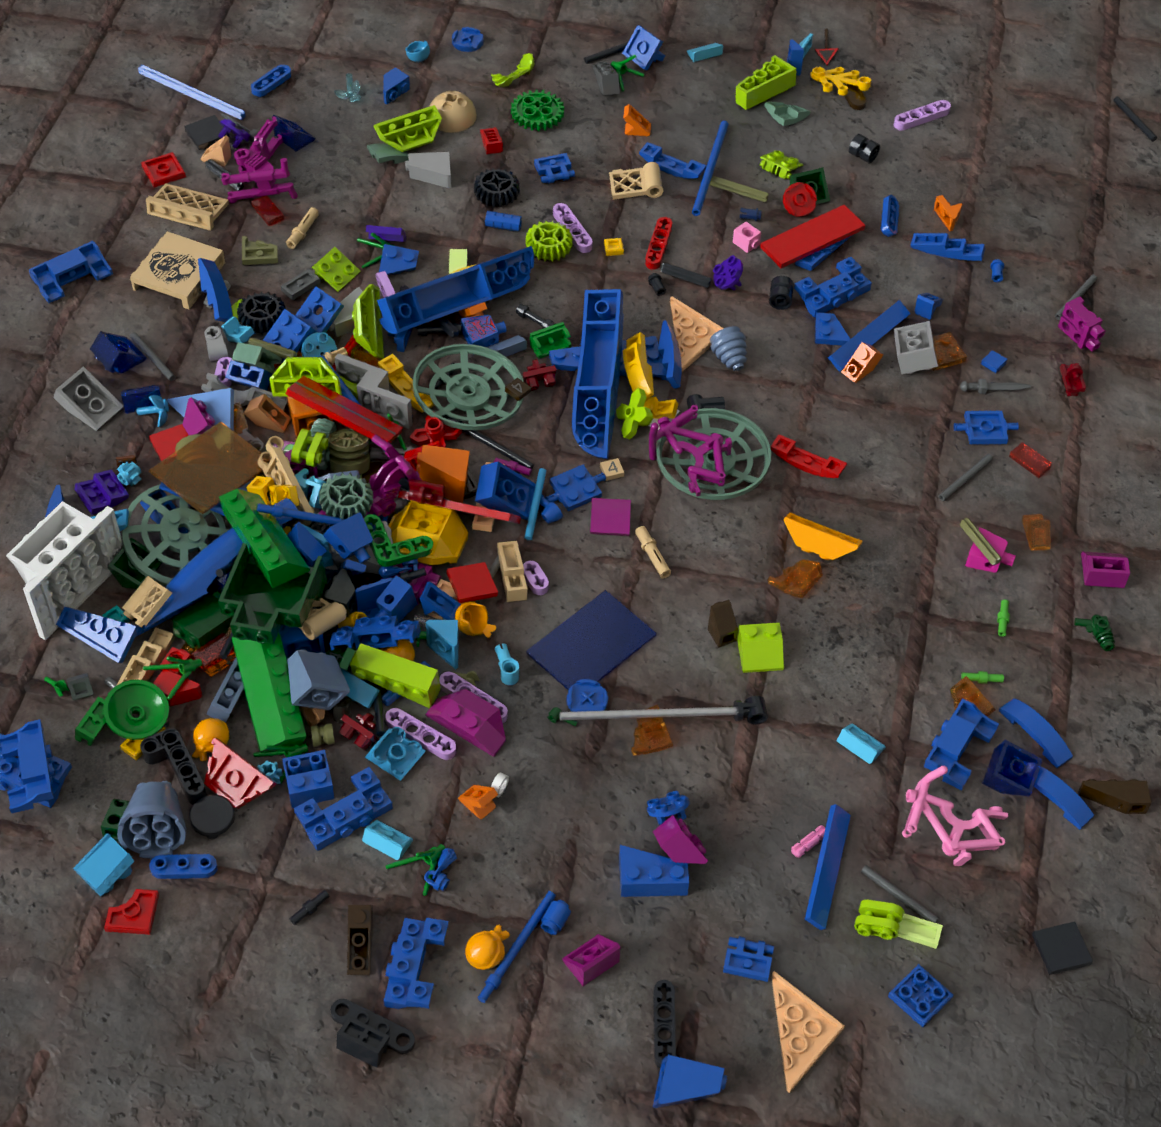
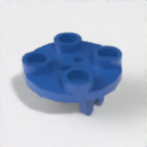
M678 791L669 792L666 795L667 797L661 799L655 798L647 801V812L649 816L657 818L659 825L666 821V816L677 814L683 820L686 819L685 809L690 804L688 797L680 795Z

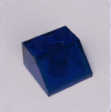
M100 331L90 347V350L95 354L94 357L105 365L104 368L111 373H124L147 359L127 337Z
M1004 740L994 748L982 784L1001 794L1030 796L1043 759Z

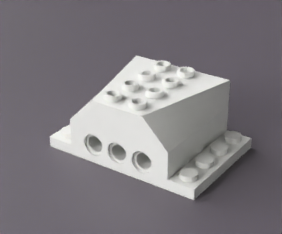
M62 501L6 555L26 583L23 590L39 637L47 640L59 627L56 623L64 607L77 609L112 574L107 567L123 548L114 509L107 506L96 515L95 519H92Z

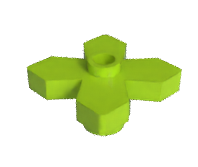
M637 388L631 394L629 406L622 403L616 409L618 419L624 421L621 429L623 437L629 440L637 433L638 425L642 427L648 426L653 420L651 410L643 407L647 398L643 389Z

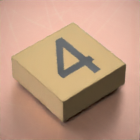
M618 458L600 462V468L606 476V481L624 477V470Z

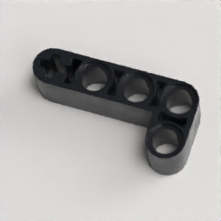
M167 729L147 737L141 742L140 747L146 763L154 765L168 759L190 804L193 805L200 798L207 796L204 782L177 730Z

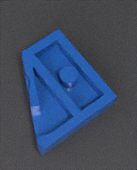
M384 244L379 272L386 271L387 275L393 273L396 275L403 271L416 270L419 251Z
M816 312L815 344L843 346L850 340L835 314Z

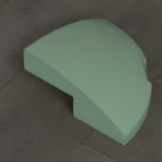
M765 102V107L769 114L783 126L797 123L810 115L811 112L796 105L791 106L781 102Z
M377 143L367 145L373 158H376L378 163L393 160L397 164L409 160L406 151L401 152L388 144Z

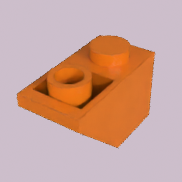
M862 342L841 373L857 383L874 370L883 354L871 345Z

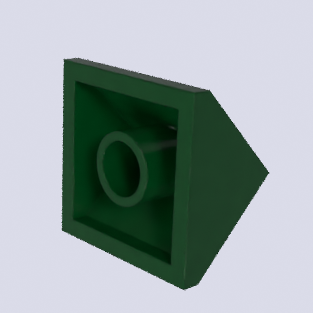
M823 167L791 175L789 186L801 182L810 185L814 189L817 196L816 205L830 201Z
M130 538L129 540L134 552L142 561L150 552L146 546ZM124 547L107 567L123 588L137 589L146 578L130 562ZM156 558L148 567L156 572L163 562Z

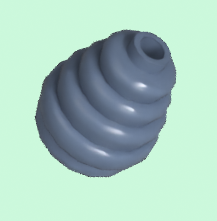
M730 326L719 330L711 336L712 352L716 354V357L723 364H726L728 369H733L734 371L741 370L747 361L745 357L747 354L746 337L739 327Z

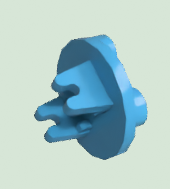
M316 332L309 335L302 344L303 357L321 356L320 353L325 355L326 352L331 353L337 350L335 341L325 332Z

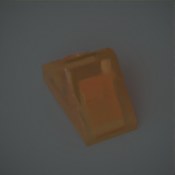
M1042 514L1023 515L1022 523L1030 550L1050 549V520H1044Z

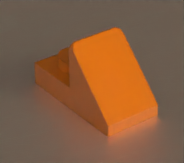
M630 104L626 105L623 115L624 120L627 122L625 124V134L649 136L651 133V123Z
M943 195L936 196L934 211L948 230L953 231L959 219L963 203L950 206V203Z
M481 302L459 310L458 313L462 318L482 316V311L486 310L487 306L485 302Z
M473 785L459 796L458 799L479 819H483L496 808L493 799L498 793L493 787Z

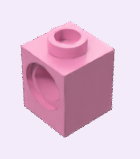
M744 222L734 229L733 243L745 252L749 253L760 245L761 232L748 222Z

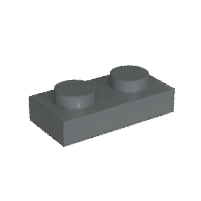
M307 269L281 285V291L291 300H294L320 284V278L310 269Z

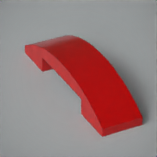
M780 434L770 446L777 456L790 465L816 476L839 478L847 466L846 462L832 456L824 459L795 446L796 441Z

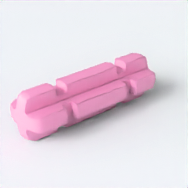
M823 825L818 826L815 832L812 831L800 840V843L792 846V854L800 858L805 854V851H809L818 844L819 840H823L825 827Z

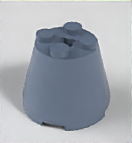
M147 782L137 785L118 824L117 836L124 849L129 848L134 852L140 853L139 857L153 859L158 855H171L173 850L184 844L186 825L177 792L172 788L170 782Z

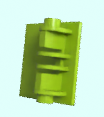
M777 150L760 157L763 159L760 162L762 169L772 174L775 172V175L785 180L790 179L792 175L791 170L803 166L802 163L798 162V159L784 156L783 152Z
M336 247L331 249L312 266L315 274L320 279L328 282L337 292L360 272Z

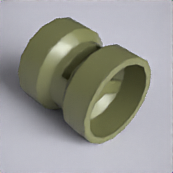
M332 723L325 724L323 727L311 726L313 747H319L324 743L328 745L335 744Z

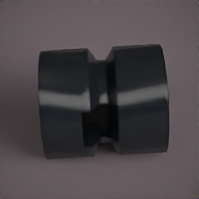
M857 134L849 146L850 154L860 157L861 160L869 164L876 159L880 151L879 143L868 140L867 137L861 134Z
M777 276L772 279L769 303L773 308L784 310L792 305L794 283L791 278Z

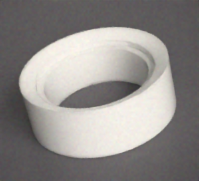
M501 772L497 774L491 785L498 793L496 796L498 798L505 791L509 781V776Z

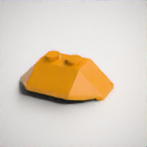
M789 513L784 518V522L795 545L801 547V550L805 552L819 554V557L825 560H834L855 551L863 542L860 539L793 513Z

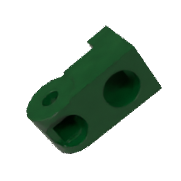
M112 800L101 825L103 837L106 834H110L116 842H119L117 836L118 824L129 801Z

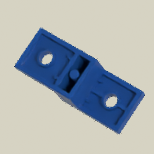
M315 286L296 315L294 316L284 309L262 341L281 345V347L294 350L297 353L309 335L316 332H327L344 308V305ZM323 307L322 313L317 315V309Z

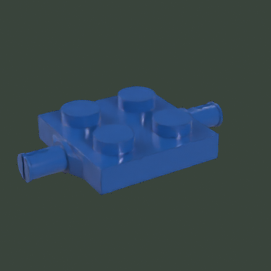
M965 411V423H954V431H965L967 433L969 444H1007V430L1019 429L1018 422H1006L1002 411Z
M580 465L550 478L549 483L554 489V494L546 496L545 499L549 502L558 500L565 506L567 511H571L591 502L592 498H601L602 492L597 483L606 480V476L602 472L593 477L584 465Z

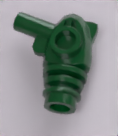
M1095 614L1091 619L1075 618L1074 625L1086 627L1088 633H1093L1096 641L1104 651H1111L1115 648V641L1107 616Z

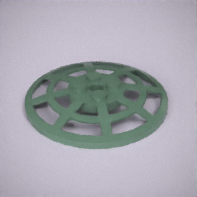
M454 344L432 351L419 362L413 375V392L424 412L430 417L440 419L443 424L462 430H485L510 420L519 411L523 402V398L517 401L515 408L510 413L502 410L509 394L505 392V384L496 373L503 366L513 376L514 380L518 377L523 381V377L518 368L508 358L495 350L472 344ZM460 354L461 363L451 364L442 369L433 362L447 355ZM468 354L484 356L494 360L496 363L490 369L478 364L468 363ZM427 366L435 373L430 381L429 388L418 386L420 375ZM461 369V374L455 375L452 378L446 374L447 372ZM469 369L482 372L485 375L483 377H480L475 374H470ZM440 378L447 384L446 391L435 389V385ZM492 378L500 390H490L487 382ZM419 393L430 395V399L439 411L433 412L421 400ZM436 396L446 397L450 404L442 407ZM501 396L497 407L488 404L490 397ZM456 408L466 411L467 417L453 414L451 411ZM482 408L490 412L478 417L474 415V411ZM447 415L456 420L468 421V424L454 422L443 418V416ZM495 415L503 417L494 422L476 424V421L486 420Z
M717 408L698 409L696 419H701L702 428L694 430L695 432L707 435L718 433L722 436L730 437L732 445L737 442L745 452L736 455L733 448H731V455L726 456L725 451L722 452L726 476L731 475L738 479L724 484V486H718L715 483L714 485H706L697 482L699 488L717 491V494L701 492V496H698V498L725 500L750 492L763 481L770 468L771 448L767 437L754 422L736 412ZM709 418L726 419L737 423L738 426L733 432L721 428H710ZM745 428L758 439L762 449L751 452L748 444L740 437ZM673 434L677 441H685L692 444L689 442L692 438ZM660 438L657 443L656 454L661 472L676 488L697 497L696 493L690 492L688 482H691L690 478L681 468V466H695V457L693 454H690V459H679V454L675 450L673 458L662 457L663 445L667 438ZM700 441V442H698V443H697L696 445H694V446H696V447L698 448L699 446H701V445H702L703 443H705V442H704V441ZM712 449L703 455L704 464L702 468L716 472L714 461L708 459L714 457ZM764 455V468L760 477L750 476L753 458ZM747 460V466L743 473L734 469L736 462ZM664 464L674 465L679 475L686 481L682 484L676 481L667 472ZM742 481L752 483L746 488L735 492L725 493L724 490L734 487Z
M159 484L141 493L128 508V527L121 531L125 553L134 567L144 576H149L160 585L166 586L173 578L163 576L148 567L156 558L167 565L178 567L181 570L189 562L188 553L199 549L202 551L208 546L205 543L208 534L221 536L229 529H225L223 518L219 513L207 508H203L199 512L189 509L188 500L181 497L168 495L156 501L148 496L153 492L161 490L159 489ZM179 499L180 508L169 511L162 504ZM140 501L148 504L150 507L145 512L141 525L129 526V520L136 505ZM154 510L163 515L160 524H148V520ZM213 513L219 528L208 526L204 518ZM181 527H185L189 530V532L186 534H182L179 532L178 529ZM148 532H159L162 542L156 548L151 543ZM141 533L143 542L150 552L142 561L137 557L131 546L129 534ZM169 548L174 552L180 553V561L171 559L162 553ZM217 577L212 583L217 582L222 577Z

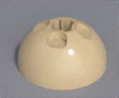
M443 92L436 96L430 106H436L442 117L438 128L440 131L451 133L464 131L470 128L476 121L477 114L473 102L461 92Z

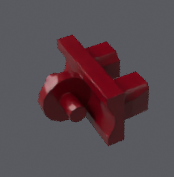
M534 359L532 360V366H527V372H523V381L531 387V391L539 389L538 381L544 380L545 387L554 386L556 382L555 365L546 367L545 363L539 364L538 360Z
M1079 363L1071 365L1061 364L1060 370L1067 396H1078L1079 392H1085L1086 385L1082 375L1083 369Z
M409 480L410 490L408 499L418 501L419 504L443 505L445 485L429 483L423 480Z
M367 713L364 716L358 714L356 719L360 721L359 723L344 714L341 719L344 724L339 731L342 736L350 740L356 731L360 733L354 744L364 751L372 742L376 744L379 741V738L367 730L368 727L372 730L376 727V724L373 723L374 716L371 713Z

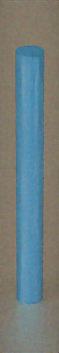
M544 468L539 469L524 537L527 540H532L547 471Z

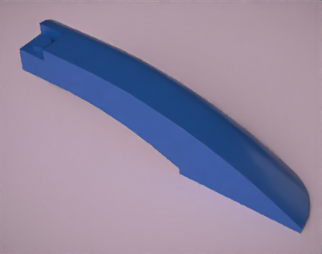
M532 246L377 300L383 318L379 319L381 325L387 332L397 334L523 287L530 279L531 269L534 268Z
M621 289L585 290L581 349L573 397L572 430L577 443L585 452L602 459H608L618 397L624 321L623 293Z
M288 498L275 503L276 505H282L283 508L298 510ZM281 516V518L275 517L282 529L292 525L297 520V518ZM233 528L199 552L165 586L172 593L171 596L146 626L143 625L142 628H138L136 637L183 612L206 597L208 587L218 577L216 570L235 561L243 544Z

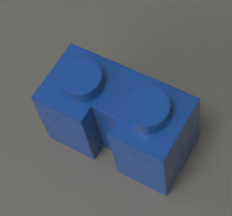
M231 360L225 378L234 383L248 387L253 386L267 391L272 374L264 369L254 366L249 367L243 363Z

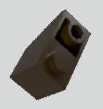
M730 600L716 602L710 607L708 631L718 648L737 641L738 627Z

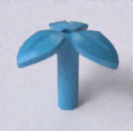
M153 395L149 399L155 406L137 408L136 412L137 415L159 413L157 427H161L168 418L169 406L166 398L162 399L158 395Z

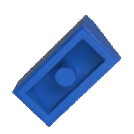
M790 40L787 63L795 67L796 76H800L804 49L794 40Z

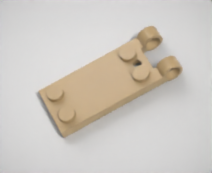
M278 436L270 437L266 444L268 452L261 453L257 461L258 466L262 468L266 477L273 478L275 485L296 486L299 506H296L299 511L315 513L290 467L288 458L285 457L282 451L284 446L283 440ZM271 443L277 444L278 448L272 446ZM263 458L268 459L270 462H264ZM297 519L291 527L293 529L298 522L309 527L312 521Z

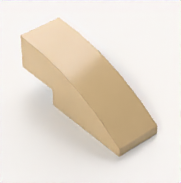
M517 541L497 543L507 602L527 600L528 589Z

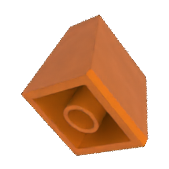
M287 397L296 439L301 429L311 430L312 425L318 418L333 421L330 417L291 397Z
M423 445L422 452H418L416 471H418L423 481L445 485V498L463 503L470 451Z

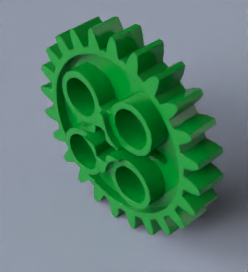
M529 90V94L523 92V96L518 95V99L514 98V102L511 103V114L514 122H519V126L524 125V129L531 127V131L534 128L540 131V128H543L546 131V127L552 129L553 125L558 126V122H562L564 106L563 102H560V98H556V94L551 96V92L544 93V90L541 93L538 90H535V93Z

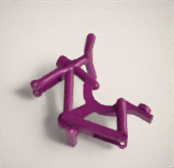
M692 405L690 409L674 418L671 422L668 417H662L658 420V424H651L649 432V458L656 460V441L662 437L667 438L677 454H681L683 451L693 454L696 463L695 466H689L688 476L691 481L688 482L690 492L696 493L698 497L701 496V491L696 479L724 486L726 474L722 452L725 451L726 456L731 455L732 441L729 437L726 438L725 444H723V437L718 433L707 435L680 428L697 418L698 406ZM673 434L704 441L705 443L697 448L688 442L677 441ZM712 449L716 472L702 468L704 464L703 455Z

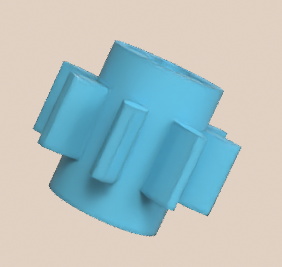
M126 462L117 468L120 472L117 474V478L122 484L126 486L130 484L132 486L141 480L138 476L141 474V469L135 463L131 462L129 464Z
M266 760L265 763L257 766L261 772L277 784H280L279 777L283 773L282 769H278L277 762L272 763Z

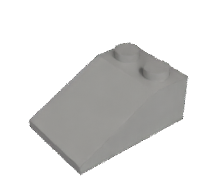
M930 321L894 329L901 374H912L915 371L930 370L938 367Z
M84 366L55 390L53 397L69 413L96 431L124 408Z

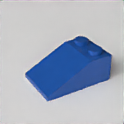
M500 462L481 466L475 501L488 509L520 516L521 519L528 520L536 484Z

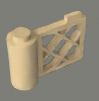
M649 162L643 168L618 169L609 172L613 200L642 195L657 198L663 194L660 167L655 162ZM640 174L637 179L632 178L633 175ZM621 177L623 179L620 182H618L613 178ZM626 181L632 183L630 186L624 185ZM637 185L642 189L634 190L633 188ZM619 188L624 189L623 192L615 193Z
M147 576L122 607L125 610L123 614L132 621L136 618L137 621L135 623L142 628L143 625L146 626L172 593Z
M322 598L320 601L314 600L307 620L304 621L300 629H302L308 639L313 640L344 621L347 613L346 608L342 604L337 602L331 604ZM322 606L320 609H313V607Z

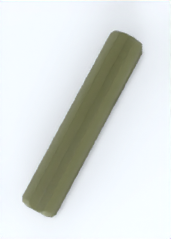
M250 338L248 342L250 345L263 347L284 359L297 356L294 350L259 339Z
M969 518L963 519L960 523L961 528L992 565L1000 563L1001 556Z

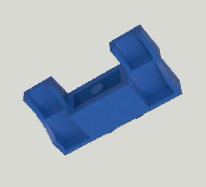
M94 241L28 269L30 277L39 287L40 293L48 303L64 297V291L61 286L91 273L96 281H99L113 274L111 267Z
M852 257L837 263L836 268L841 273L840 275L819 285L810 277L795 283L794 289L799 293L808 312L814 318L816 312L825 313L871 290L872 282L861 273L862 267Z
M389 615L356 619L354 627L344 626L337 628V632L332 633L330 647L331 650H334L337 645H348V648H352L354 642L356 650L360 643L373 648L398 646V641L401 639H410V643H414L415 637L419 638L421 632L419 621L406 620L398 623L397 616Z
M962 698L950 720L946 719L941 727V731H943L941 735L935 736L931 745L933 748L925 760L924 767L933 771L941 766H946L948 772L942 775V781L962 791L972 770L958 763L973 736L989 743L999 723L984 715L975 704Z
M41 720L27 722L19 730L0 736L3 758L19 757L21 778L24 784L21 787L7 791L11 814L33 809V803L54 799L52 776L55 775V768L53 762L50 763L49 761L53 754L50 744L46 745Z
M0 741V789L5 791L6 789L12 790L21 787L24 784L21 778L19 759L16 757L4 759ZM55 756L49 759L50 763L53 762L55 768V775L52 776L54 799L37 802L49 808L58 799L62 784L72 768L71 763Z
M370 767L351 776V781L358 791L321 810L315 800L311 798L294 808V813L300 820L317 851L342 837H348L354 830L369 825L372 820L393 809L392 801L382 789L381 782Z
M404 918L401 934H399L397 942L392 944V963H388L386 968V976L389 977V982L384 998V1007L395 1009L422 1007L429 1009L434 984L419 981L427 949L426 944L444 946L449 921L432 918L420 921Z

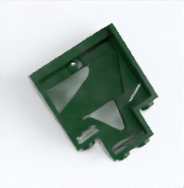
M243 543L218 600L221 614L233 616L230 623L233 637L240 640L257 641L262 644H274L282 624L288 627L302 628L314 600L320 601L327 583L322 556L317 557L314 567H309V572L272 588L254 559L250 557L247 544Z

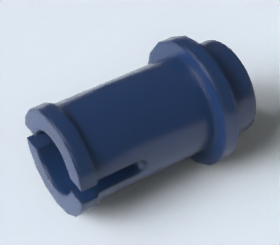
M741 207L740 212L747 214H740V219L755 220V222L761 220L762 210H759V208L748 209Z

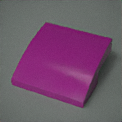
M592 498L590 534L629 536L631 500Z

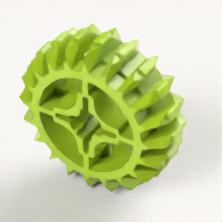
M539 222L538 225L533 224V227L529 228L526 235V247L532 246L534 257H537L538 260L544 259V261L551 260L553 262V259L559 260L560 257L565 258L566 254H569L573 237L570 229H567L566 225H561L560 222Z

